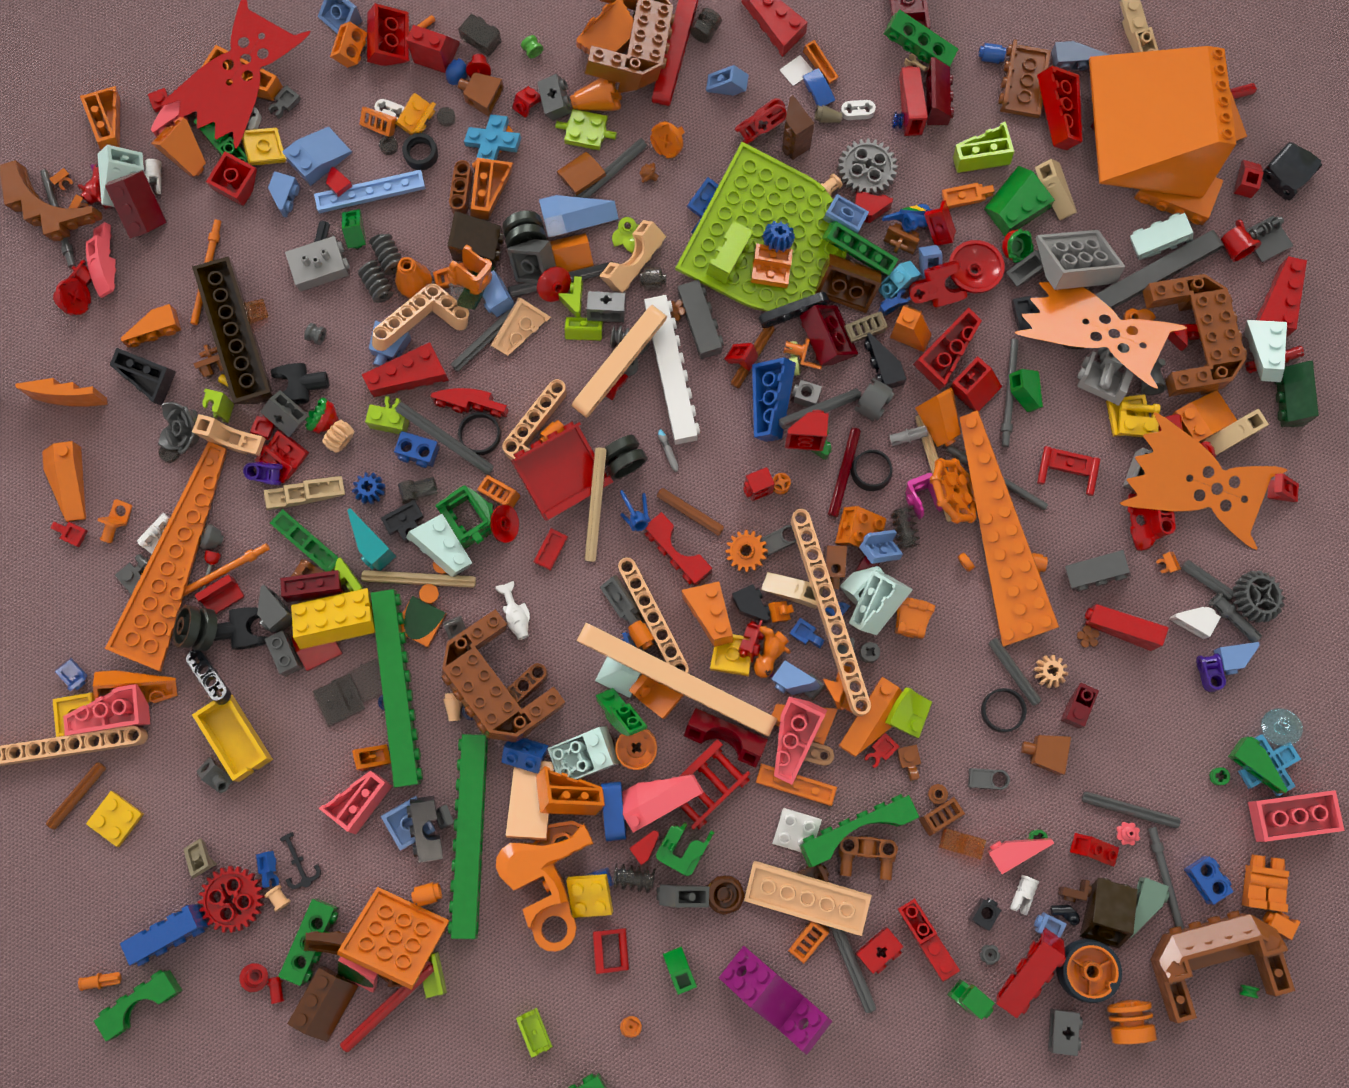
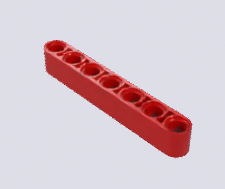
M678 0L674 22L671 25V38L667 40V43H670L668 54L664 55L667 58L665 69L661 68L658 80L655 83L652 103L665 106L671 105L699 0Z

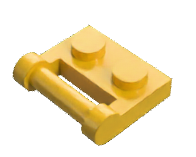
M1122 400L1119 404L1118 435L1143 437L1144 434L1158 432L1159 424L1154 413H1160V404H1134ZM1127 410L1151 413V417L1131 416L1126 414Z

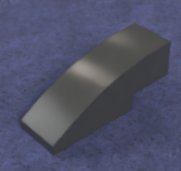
M1035 250L1006 272L1016 287L1044 271L1039 250Z

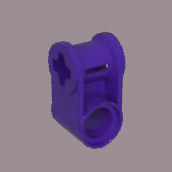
M264 462L248 463L244 466L243 474L249 480L280 485V469L283 468V465ZM254 467L257 469V474L254 472Z
M1218 653L1209 657L1198 656L1196 663L1203 688L1211 693L1222 689L1226 685V678L1221 656ZM1211 678L1217 681V687L1212 685Z

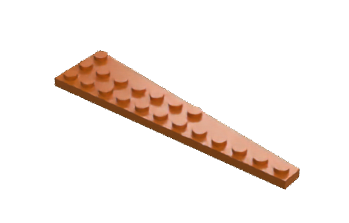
M977 410L959 418L999 630L1004 647L1059 628V624L981 416Z
M208 441L105 647L106 650L159 672L162 671L173 634L175 620L180 611L226 457V448Z

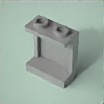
M1093 351L1082 362L1081 366L1084 368H1081L1077 375L1079 379L1077 387L1119 405L1127 394L1134 373L1128 368L1124 373L1117 371L1113 375L1110 388L1101 389L1099 382L1103 369L1099 368V362L1094 361L1096 352Z

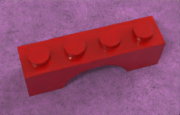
M662 512L648 523L644 529V535L650 542L654 541L658 545L657 550L663 556L667 555L671 561L669 563L676 571L679 569L684 574L682 577L689 585L692 583L694 586H697L712 572V567L700 554L684 556L674 549L671 543L674 525Z

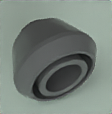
M206 525L201 536L200 546L202 549H216L217 546H221L224 535H221V531L214 525Z

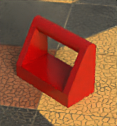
M652 831L629 848L641 865L650 859L659 838L657 831Z
M626 928L593 931L596 974L629 970ZM618 934L621 966L605 968L602 935Z

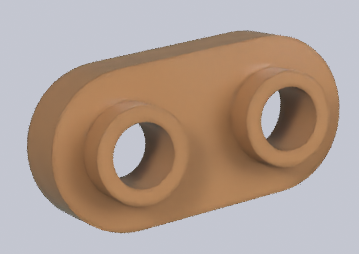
M812 742L804 761L827 766L832 763L834 752L828 746ZM822 752L826 753L827 759H821L820 754Z

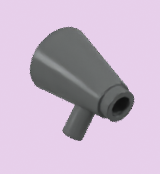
M1164 359L1156 360L1150 373L1158 389L1151 387L1142 380V394L1158 395L1166 391L1167 386L1160 370L1165 365Z

